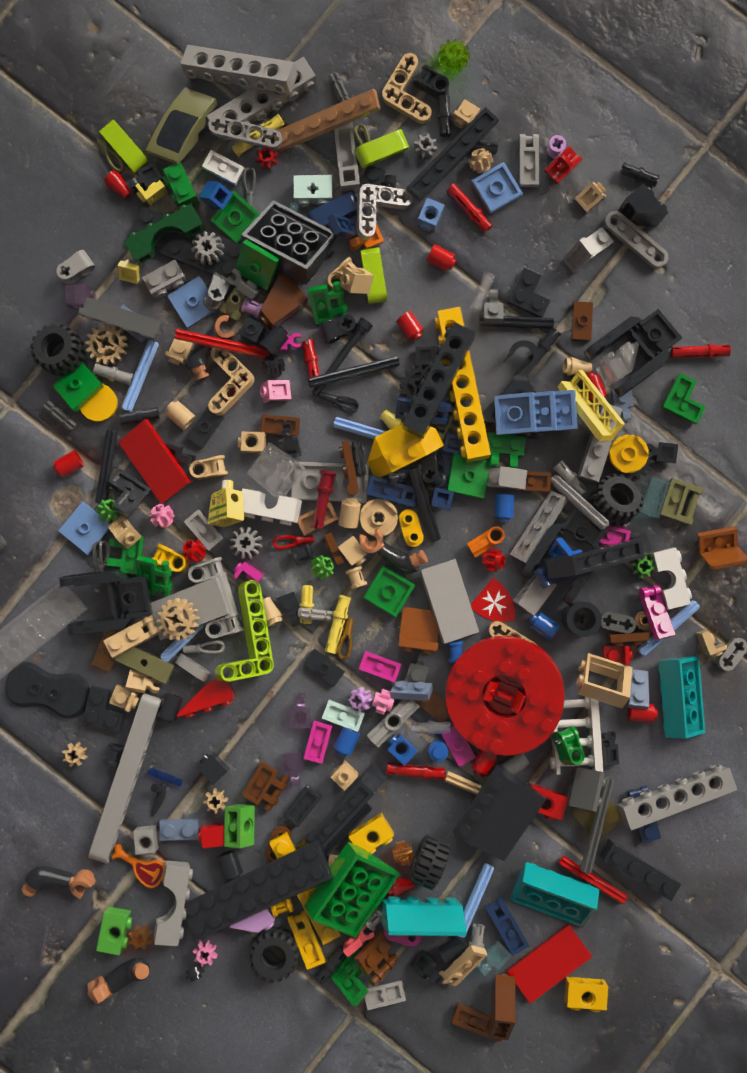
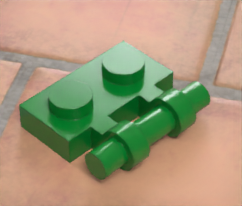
M339 281L333 282V290L328 291L327 284L308 288L315 324L333 320V314L339 313V317L346 315L347 304L343 299L344 289ZM336 299L337 304L331 306L330 300Z
M139 556L136 559L137 577L147 576L149 594L156 595L159 591H163L164 597L170 596V591L172 590V582L170 581L172 569L169 567V562L163 561L161 563L162 567H159L156 559ZM158 576L162 577V581H158Z

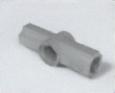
M402 700L367 734L368 738L379 747L420 706L414 700ZM391 716H396L399 719V722L394 726L388 723V719Z

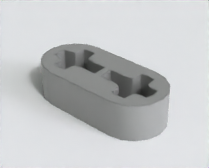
M732 638L726 645L728 649L723 650V654L717 657L716 663L720 669L726 671L733 670L747 652V642L742 638ZM741 643V650H735L734 644ZM730 657L728 660L730 665H724L723 658L728 659Z
M180 654L175 661L180 667L206 682L211 674L207 669L184 654Z

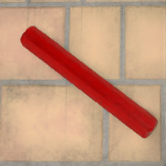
M561 856L558 861L559 866L599 889V891L621 904L626 902L628 896L624 892L593 873L583 872L580 869V865L565 856Z

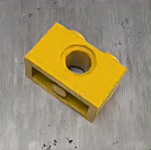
M381 812L351 831L349 839L352 844L373 854L376 851V847L381 844L385 846L393 840L394 831ZM375 832L378 837L375 840H370L367 838V834Z
M566 977L564 1001L567 1007L576 1011L581 1010V1008L589 1009L593 1012L607 1010L608 985L605 980ZM585 992L590 993L589 997L581 998Z

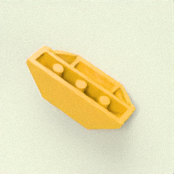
M402 423L375 437L367 463L374 477L380 478L444 446L436 428L430 426L425 438L422 439L403 430Z

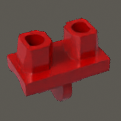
M569 146L544 172L558 185L583 159Z

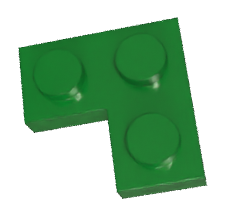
M679 373L661 408L696 425L706 406L689 398L697 381Z
M360 948L347 957L331 976L352 1006L356 1007L369 992L358 978L362 972L354 960L360 953Z

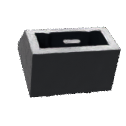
M644 183L631 193L618 209V212L622 213L636 226L657 227L669 213L665 204L658 201L654 196L653 190L646 187Z

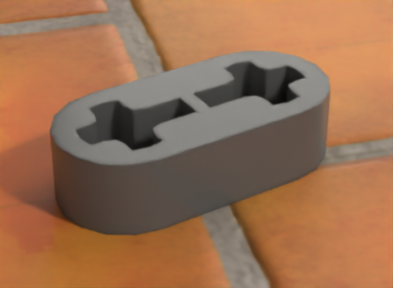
M612 612L601 614V627L604 629L623 633H631L635 630L636 622L630 616ZM609 615V619L615 620V624L608 623V626H606L603 618H607ZM628 619V623H631V626L625 630V626L619 625V621L626 622Z

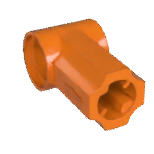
M492 527L468 542L467 545L476 558L501 543L505 534L501 528ZM493 530H497L501 534V538L498 541H493L490 537V533Z

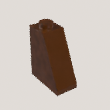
M282 272L280 273L260 310L259 321L269 330L274 326L278 327L306 307L308 298L290 276Z
M496 974L492 983L489 1038L509 1040L515 1025V977L508 974Z

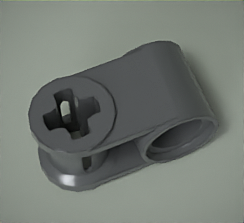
M214 272L203 300V304L208 310L215 311L220 307L231 285L227 282L226 277Z

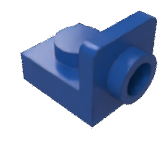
M562 537L555 539L549 550V554L552 557L560 555L569 556L582 552L581 549L572 551Z

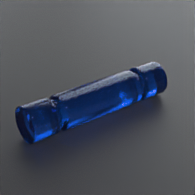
M152 767L148 772L150 776H155L179 787L183 783V779L176 778Z

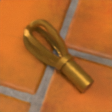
M352 618L346 619L345 630L338 645L337 655L341 659H348L351 655V636L354 623ZM348 637V652L346 656H342V645L345 638Z

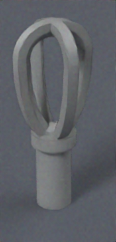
M212 640L202 644L183 647L184 654L197 652L219 654L225 650V644L222 640ZM210 644L221 645L220 650H205L203 647Z

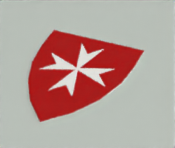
M493 577L471 603V608L484 618L493 621H514L515 608L512 598L507 589Z

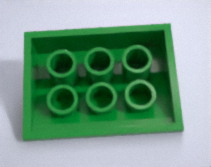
M347 842L330 867L333 879L318 885L304 907L313 921L357 938L400 873L363 848Z

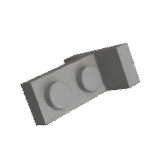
M601 227L589 237L580 239L562 260L575 274L588 261L608 248L614 241Z

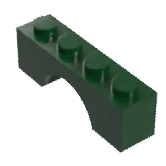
M192 204L183 205L175 213L164 215L160 221L147 224L140 232L129 234L124 242L135 262L141 265L155 257L156 243L163 235L177 232L190 238L205 230Z

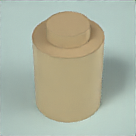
M172 401L166 407V416L183 431L196 418L179 401Z
M346 498V500L342 501L339 517L340 526L357 528L361 507L357 499Z

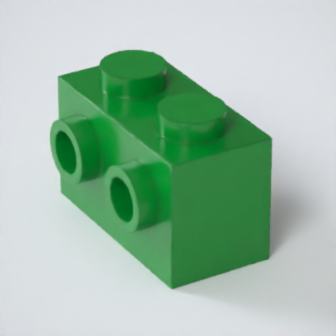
M181 162L178 165L174 164L163 169L166 175L163 179L167 188L171 187L174 192L171 194L175 205L179 204L181 207L183 205L192 204V206L199 204V200Z

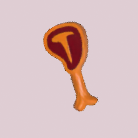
M121 844L114 846V853L111 855V859L121 858L131 864L137 879L148 888H155L161 883L165 865L163 861L159 859L150 861L137 859L125 852Z

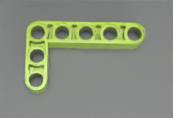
M255 580L242 582L238 587L249 659L218 665L215 668L214 675L219 681H235L268 674L273 670L274 663L260 584ZM247 585L252 587L251 594L247 592ZM251 604L255 606L254 613L250 611ZM254 623L258 624L257 632L253 629ZM258 641L262 645L260 651H258L256 648V644ZM261 661H263L265 664L263 670H261L259 666ZM243 664H245L247 667V671L245 674H243L241 671V667ZM224 668H227L229 671V675L226 678L223 676Z

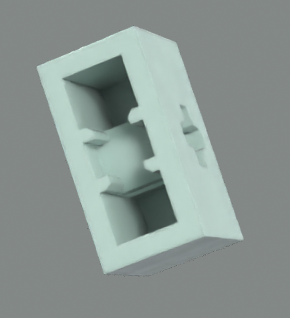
M332 175L294 176L295 205L307 207L310 204H317L322 206L333 200Z

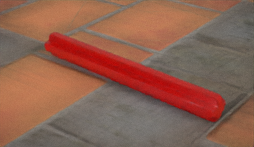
M176 329L174 338L181 341L263 359L268 355V351L262 347Z

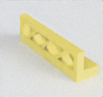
M578 370L571 382L561 381L558 385L560 391L576 390L577 413L598 441H612L625 425L583 370ZM580 379L583 381L582 390L576 385ZM589 391L593 393V403L588 400ZM599 405L604 407V416L599 414ZM609 418H612L616 423L613 429L609 427Z

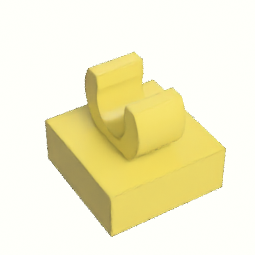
M129 259L125 260V262L120 261L118 264L119 280L138 284L140 279L139 265L137 263H130Z

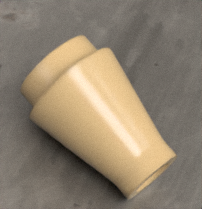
M573 357L565 358L563 361L562 371L568 376L576 375L578 370H583L585 374H590L592 371V363Z
M271 597L263 599L268 627L281 623L282 614L272 602Z

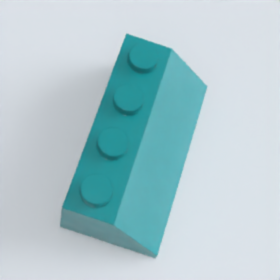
M699 656L659 660L658 672L661 682V709L664 718L663 730L665 738L687 739L706 733Z
M526 862L519 872L510 901L583 928L597 910L599 889L592 887L590 884L576 881L571 877L557 874L552 870L538 867L536 864Z
M390 896L388 899L382 900L381 924L388 935L466 936L467 934L463 906L456 898L447 897L445 900H438L435 897H427L426 900H419L417 897L400 899L399 897Z

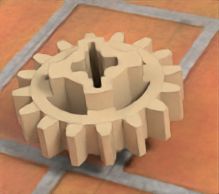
M98 324V330L92 328L94 333L92 335L87 334L90 341H85V344L90 346L86 349L88 353H92L90 357L93 360L96 359V362L99 364L103 361L106 366H108L109 361L115 365V359L122 361L120 355H126L127 353L124 351V348L129 347L127 343H124V341L128 340L126 336H122L124 332L113 326L111 328L107 324L105 327ZM116 336L119 340V346L116 344ZM101 342L110 343L113 347L104 346ZM95 343H97V345H98V350H97V351H96V348H95Z
M174 598V601L168 600V605L161 606L163 612H158L161 619H158L157 622L162 624L159 630L164 629L163 635H170V640L176 639L180 641L183 638H190L189 634H195L193 628L199 627V624L195 623L196 620L200 619L199 616H195L198 609H192L194 604H187V599L180 600V598Z

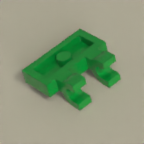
M488 432L487 439L491 453L490 466L497 467L499 464V454L510 455L508 467L517 468L518 456H524L526 437L506 434L497 435V433Z
M141 536L128 549L117 539H110V547L123 548L122 559L107 558V566L121 567L120 570L124 573L137 574L136 559L143 555L144 536Z

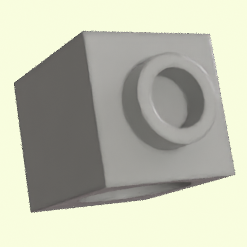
M157 825L137 827L133 831L135 854H142V857L152 856L159 848ZM142 838H148L151 844L149 846L144 845Z

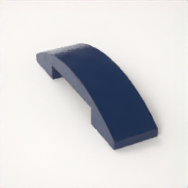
M446 433L442 456L447 482L443 488H434L431 507L449 511L454 491L446 489L452 455L454 453L461 455L460 446H463L462 439H458V436L455 434Z

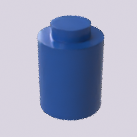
M495 495L494 518H498V522H509L510 519L514 518L515 495Z
M541 612L534 616L532 615L529 620V628L548 641L552 639L560 626Z
M342 727L333 747L336 749L335 753L342 757L351 755L360 733Z
M432 740L428 745V753L433 761L442 762L447 758L448 749L442 740Z

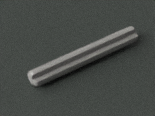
M554 475L551 478V484L596 526L604 530L609 525V521L559 475Z

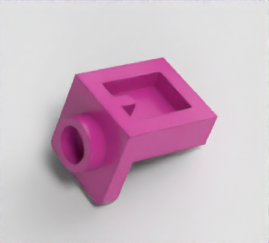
M248 562L239 563L233 571L235 572L233 576L235 579H239L243 572H246V578L256 580L257 582H260L265 576Z

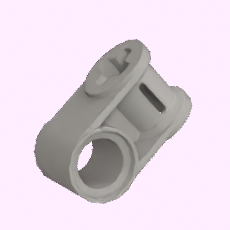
M79 250L69 259L59 264L56 272L62 282L71 285L83 276L91 273L95 269V264L84 250Z

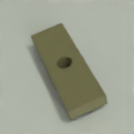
M136 647L114 659L165 684L168 683L175 665ZM144 659L147 660V666L144 665Z

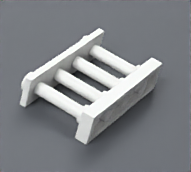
M588 697L578 700H565L563 708L585 707V709H588V716L584 719L560 720L554 732L558 731V728L586 726L589 728L590 736L579 738L581 746L590 747L591 755L585 757L580 765L562 764L553 742L552 733L553 757L550 758V768L557 775L561 774L560 767L589 765V767H592V770L603 772L599 701Z

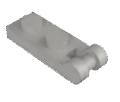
M519 134V187H538L539 134H532V136ZM526 144H532V147H526Z

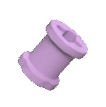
M555 135L550 139L546 149L549 157L556 159L566 147L564 137Z
M246 297L241 307V312L250 313L259 320L260 310L264 303L259 304Z

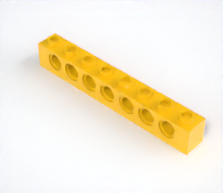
M460 307L437 311V318H434L436 329L440 330L441 336H438L439 345L440 343L444 344L446 340L444 338L446 328L453 327L455 322L464 326ZM452 343V344L449 345V346L455 345V346H457L458 348L460 347V346H459L458 344H456V343ZM469 351L462 363L463 368L458 370L451 384L452 390L449 391L450 401L455 404V409H453L454 420H458L459 428H456L458 439H462L463 446H460L462 458H466V463L488 459L491 455ZM449 360L442 361L443 366L451 365V362ZM462 381L466 384V387L461 389L457 387L456 383ZM468 400L470 406L463 407L460 401ZM471 418L474 424L468 426L464 423V419ZM474 436L477 438L478 443L470 444L468 438Z

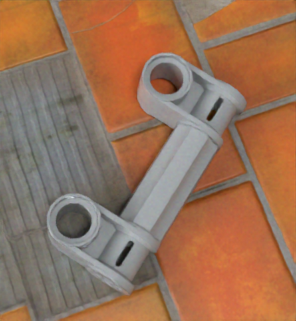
M222 557L195 565L188 572L189 579L195 583H202L218 577L230 614L211 621L206 625L205 631L210 638L231 635L244 630L238 618L239 612L227 573L224 572L221 564ZM196 569H200L203 572L202 578L199 580H195L192 576L193 571ZM212 624H217L220 627V632L217 635H212L209 631Z

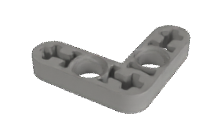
M372 184L362 185L357 194L356 231L359 238L369 240L375 233L376 206L403 210L411 204L412 195L404 189ZM365 191H367L368 195H370L369 198L367 199V202H365V200H366V194L364 193ZM380 194H388L389 201H384ZM401 196L404 197V200H406L405 203H403V200L400 199ZM368 208L371 211V216H365L362 213V209ZM366 222H368V223H367V230L369 231L368 234L365 233V230L363 229L364 226L366 225Z

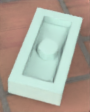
M328 700L322 719L358 732L365 713Z

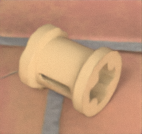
M361 566L345 571L352 584L351 589L367 584L364 581Z

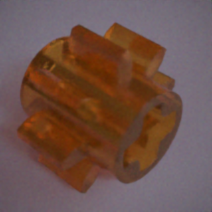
M405 840L396 842V847L392 848L395 863L401 862V866L411 864L410 859L414 858L411 843L406 844Z
M137 924L135 931L131 930L128 934L132 937L129 944H133L135 950L138 947H142L145 950L147 943L151 944L153 941L149 937L153 930L146 928L147 924L143 927Z

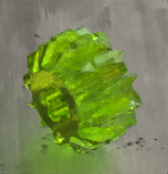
M456 38L453 42L449 39L446 40V44H442L438 52L439 64L444 65L445 71L450 68L451 73H454L455 69L459 72L462 71V67H466L467 61L470 59L469 47L464 46L463 40L459 43Z

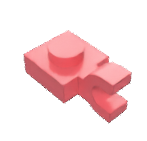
M365 925L357 938L349 936L343 945V952L346 956L349 957L366 940L375 936L374 931H370L367 934L364 933L363 930L367 927Z

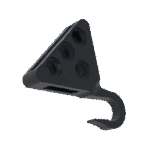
M518 341L509 349V353L503 363L520 347L528 348L533 358L529 365L513 378L512 383L500 395L536 393L528 380V375L539 361V350L531 341ZM495 400L482 412L484 423L496 424V419L493 417Z

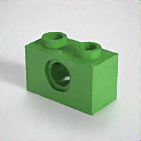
M236 804L225 807L224 847L244 848L254 845L255 805Z
M108 907L104 911L96 951L120 955L123 949L127 948L129 937H126L127 930L131 929L133 918H130V910ZM112 928H117L120 934H114Z

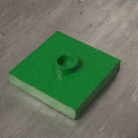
M233 190L231 192L232 196L223 210L218 209L210 221L236 244H241V234L260 213Z
M245 240L242 244L235 269L239 270L246 279L268 290L271 287L279 258L252 242Z
M80 361L82 363L81 366H77L75 372L70 371L69 375L64 374L52 385L75 412L104 387L82 361Z
M454 453L452 455L446 490L454 491V493L484 499L490 461L478 460L466 463L465 457L462 458V455Z
M382 566L363 598L396 618L414 589L415 584L387 567Z

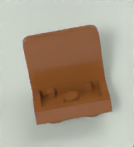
M735 526L697 533L698 554L710 569L722 570L726 567H739L747 563V556L738 547V532Z
M403 608L398 646H402V650L413 651L414 648L421 649L422 653L433 654V651L438 650L437 640L439 631L432 610Z

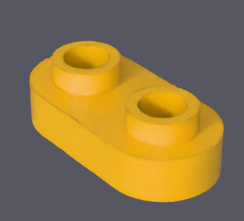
M404 510L399 516L404 540L408 546L417 547L423 541V533L418 516L413 510ZM407 515L412 517V521L409 523L405 521ZM411 534L417 535L416 541L410 539Z

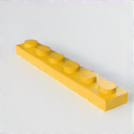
M287 832L269 842L277 859L296 850ZM316 887L297 895L303 907ZM306 911L323 945L341 936L340 931L313 921Z

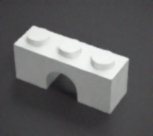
M242 488L244 517L255 519V515L262 516L261 520L273 522V519L280 520V524L291 526L292 522H298L302 504L301 500L279 495L277 505L274 508L267 509L264 502L266 494Z
M669 548L650 553V560H654L652 567L656 568L653 571H666L671 576L670 586L661 590V597L665 608L669 610L691 604L690 599H692L690 589L686 587L685 580H687L685 570L681 568L680 562L682 557L680 552L676 548Z

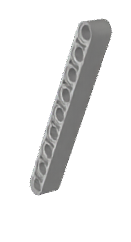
M146 693L142 695L88 858L108 864L158 718L157 714L162 702L161 698Z

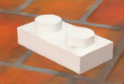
M210 150L202 165L204 170L237 186L245 169L243 166Z

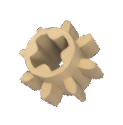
M483 148L473 151L471 154L472 158L468 160L470 168H473V171L476 170L477 173L488 171L490 163L494 162L492 154Z
M80 742L75 747L70 743L68 744L69 750L62 751L65 754L63 762L68 761L70 763L69 767H72L75 763L80 766L82 765L81 759L88 758L85 755L87 748H82ZM73 751H76L75 754L78 755L77 758H74L75 755L72 754Z
M214 788L212 794L210 792L206 793L208 799L204 800L203 803L208 805L207 811L212 809L217 814L219 808L225 809L226 806L223 802L228 801V798H224V790L217 792V789ZM214 797H216V800H220L218 804L212 801Z

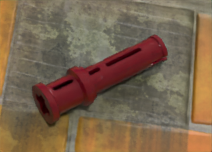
M320 470L319 486L316 487L318 497L311 528L323 530L329 495L333 493L332 484L336 473Z

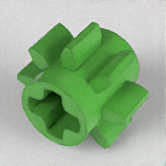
M101 500L100 505H98L95 511L99 513L98 518L106 523L114 522L120 516L119 512L112 509L114 500Z
M320 555L311 561L313 565L310 569L314 577H321V580H324L334 574L332 571L334 564L330 558Z
M647 556L643 557L642 560L636 559L635 563H630L634 568L631 573H638V578H643L644 574L647 577H651L649 572L656 569L652 567L654 560H647ZM643 564L646 566V569L642 570L639 565Z

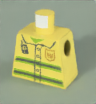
M223 480L222 490L211 495L207 524L224 528L244 521L243 493L233 490V481Z

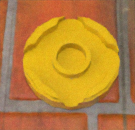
M102 384L104 387L80 408L86 418L95 422L106 421L115 414L118 407V399L114 391Z
M635 435L618 437L612 443L609 450L611 464L623 473L639 471L646 464L649 455L646 443Z

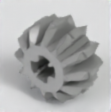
M204 231L203 237L197 234L198 241H192L195 247L191 251L195 253L194 257L196 260L200 259L201 264L204 265L208 261V264L212 265V260L219 262L217 256L224 255L221 250L225 247L221 243V238L216 237L214 232L208 236V233ZM211 246V250L205 251V247Z
M243 527L239 528L240 535L236 531L233 532L237 538H230V541L235 542L236 545H232L230 548L232 550L237 548L234 553L235 556L242 552L241 559L246 558V553L252 559V551L258 555L259 551L255 548H262L263 546L257 543V541L262 540V537L255 538L258 531L254 530L251 533V527H247L246 533ZM246 538H249L248 541L251 544L244 548L245 545L242 544V540L245 541Z

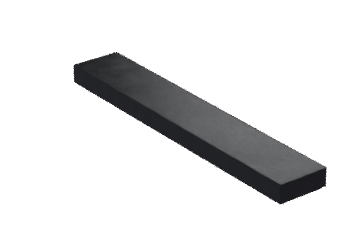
M485 107L406 187V190L421 202L499 123V119Z

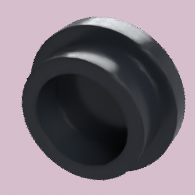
M199 965L187 970V976L185 977L186 979L190 978L192 982L202 978L201 973L205 971Z

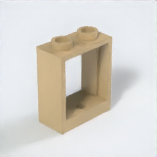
M588 653L586 658L580 661L578 670L581 671L576 685L579 686L578 694L623 709L630 698L632 667ZM589 671L617 679V691L588 682Z

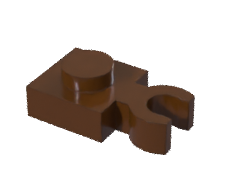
M332 532L324 535L326 538L323 540L324 546L327 551L331 550L336 564L345 563Z

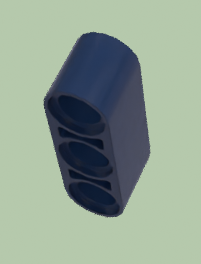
M354 191L348 192L310 211L306 217L329 228L328 224L330 223L327 217L333 213L346 218L357 215V196Z

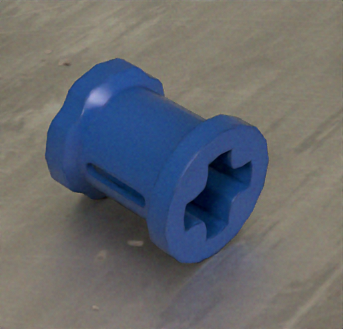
M463 641L446 643V646L449 647L450 655L448 662H456L463 654Z

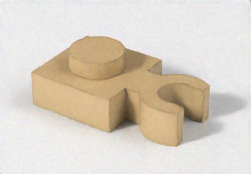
M130 670L125 690L145 694V690L149 689L152 693H159L160 688L154 687L153 684H161V681L154 678L150 679L148 675L139 671Z

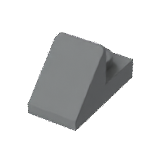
M509 467L489 468L487 487L525 490L527 470Z

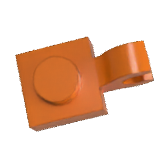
M377 224L371 239L363 240L356 237L349 240V246L351 251H354L363 245L365 249H371L383 244L384 240ZM364 228L365 233L368 234L369 231L367 228Z

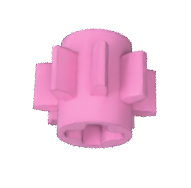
M159 504L152 508L149 517L155 527L159 525L161 528H166L173 522L174 514L169 505L164 507V505Z
M382 689L381 693L376 692L372 706L376 707L375 712L384 715L385 711H391L394 699H391L390 691Z
M210 940L204 944L200 941L198 943L199 948H194L193 953L197 954L194 961H199L201 967L206 963L211 966L213 963L212 958L215 959L218 956L214 952L217 945L210 944Z

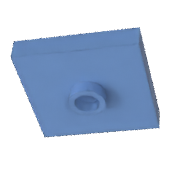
M504 162L471 180L472 186L490 215L523 196L521 189Z
M200 276L167 295L188 329L219 310L218 308L215 311H211L204 306L203 300L208 289Z
M82 501L58 531L83 552L90 555L93 551V544L105 537L110 530L108 526L111 523L101 521L98 518L99 513Z

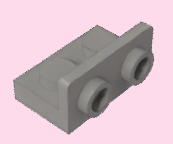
M176 260L142 277L154 299L166 296L168 291L172 289H179L187 281Z

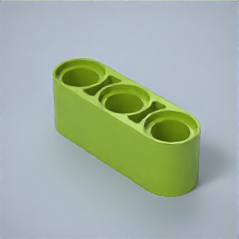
M114 120L99 131L103 139L121 157L134 174L149 162L146 156Z
M402 129L362 144L355 148L354 152L361 168H365L409 149V145Z
M379 247L360 250L363 268L374 275L370 292L367 294L368 304L387 302Z

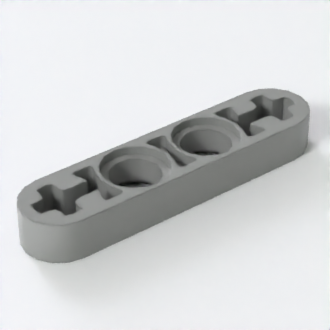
M221 116L212 117L208 123L210 132L218 137L263 148L268 147L272 150H276L282 145V135L275 129ZM220 122V125L226 128V124H229L227 127L228 133H225V128L220 127L218 130H215L212 125ZM234 126H239L242 129L241 133L237 136L231 133V128ZM254 130L260 133V138L257 140H253L249 136ZM263 133H266L267 138H272L275 135L279 141L271 144V140L265 138V142H262L264 139Z

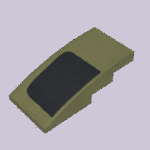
M184 88L161 119L147 146L146 152L178 165L199 141L198 133L208 123L207 115L217 106L216 98Z

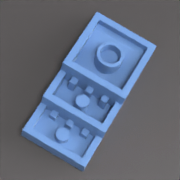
M576 390L494 396L497 435L578 429Z

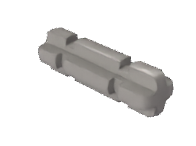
M299 608L297 616L302 619L332 621L333 612Z

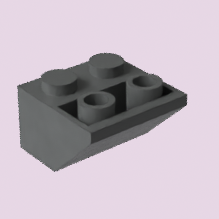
M579 767L573 768L567 792L569 800L566 807L584 812H597L602 802L600 792L601 789H604L606 778H604L605 772Z

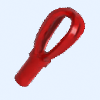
M283 535L273 539V546L277 550L289 549L300 544L314 543V535L301 537ZM278 540H295L294 543L289 545H276V541Z

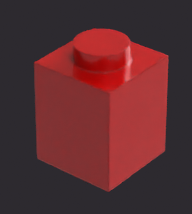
M225 822L206 824L201 827L200 831H198V841L202 843V848L224 846Z

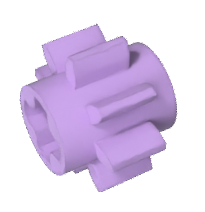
M363 687L351 691L352 696L348 699L352 706L351 708L358 709V712L371 708L370 703L374 700L370 694L371 691H364Z

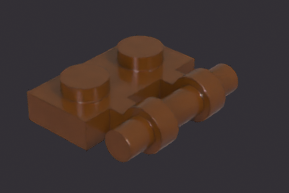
M262 761L242 796L257 805L264 799L267 801L264 808L271 811L273 806L277 805L281 792L287 788V782L290 777L283 774L280 780L275 778L279 770ZM273 784L276 787L270 795L266 791Z
M377 933L354 958L363 975L371 973L372 978L369 980V983L374 987L378 982L381 983L385 974L395 967V962L399 959L395 953L390 957L388 956V952L392 948L383 933ZM382 962L383 965L378 969L377 965Z

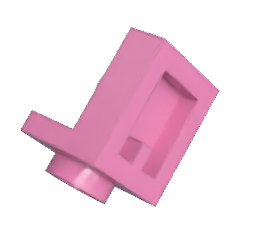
M268 380L263 383L260 388V396L263 398V403L290 400L289 380Z

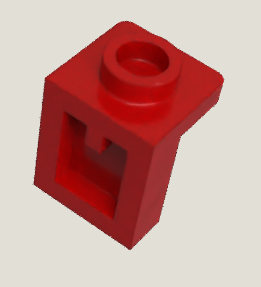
M602 645V658L623 665H630L632 650L627 645Z

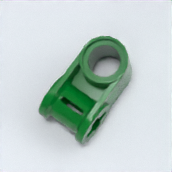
M569 726L564 731L554 732L552 738L560 762L564 765L582 764L585 755L577 730L573 726Z

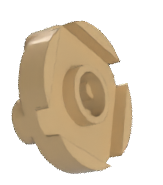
M370 500L361 510V526L371 536H374V531L377 528L381 530L383 536H386L397 525V510L388 500ZM375 513H377L378 515L382 513L384 515L382 517L384 520L382 523L380 521H378L377 523L374 521Z

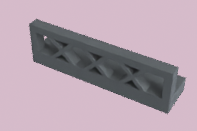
M86 297L83 308L80 307L78 312L82 317L155 341L162 324L161 321Z

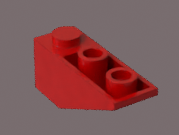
M217 679L210 681L177 714V717L183 716L185 719L194 716V712L202 710V713L213 710V706L220 704L221 707L232 704L231 700L236 697L231 681H219Z

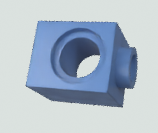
M429 198L426 199L418 217L417 224L420 225L421 229L435 232L444 211V204ZM431 213L435 218L429 220L425 215Z

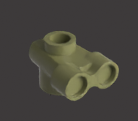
M235 286L226 302H222L219 310L238 321L242 315L241 307L247 296L236 289L237 287ZM235 295L239 298L238 302L235 299Z

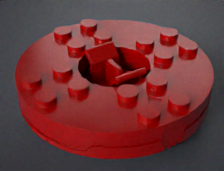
M494 636L475 643L459 657L452 667L447 680L446 705L454 726L469 743L492 754L516 755L538 747L554 732L563 712L565 690L557 665L541 647L520 637Z

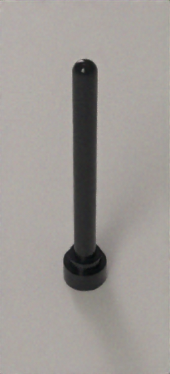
M362 317L356 323L357 330L326 373L337 371L363 334L365 335L366 332L369 333L373 325ZM326 384L315 387L312 391L313 396H318Z

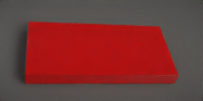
M148 419L142 421L118 442L161 504L167 502L191 483Z
M567 923L506 970L510 976L515 977L516 985L531 1004L593 956L569 923Z

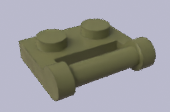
M671 478L659 515L692 525L694 521L692 519L699 496L702 495L704 489ZM688 491H691L692 495L688 504L685 516H682L681 512Z

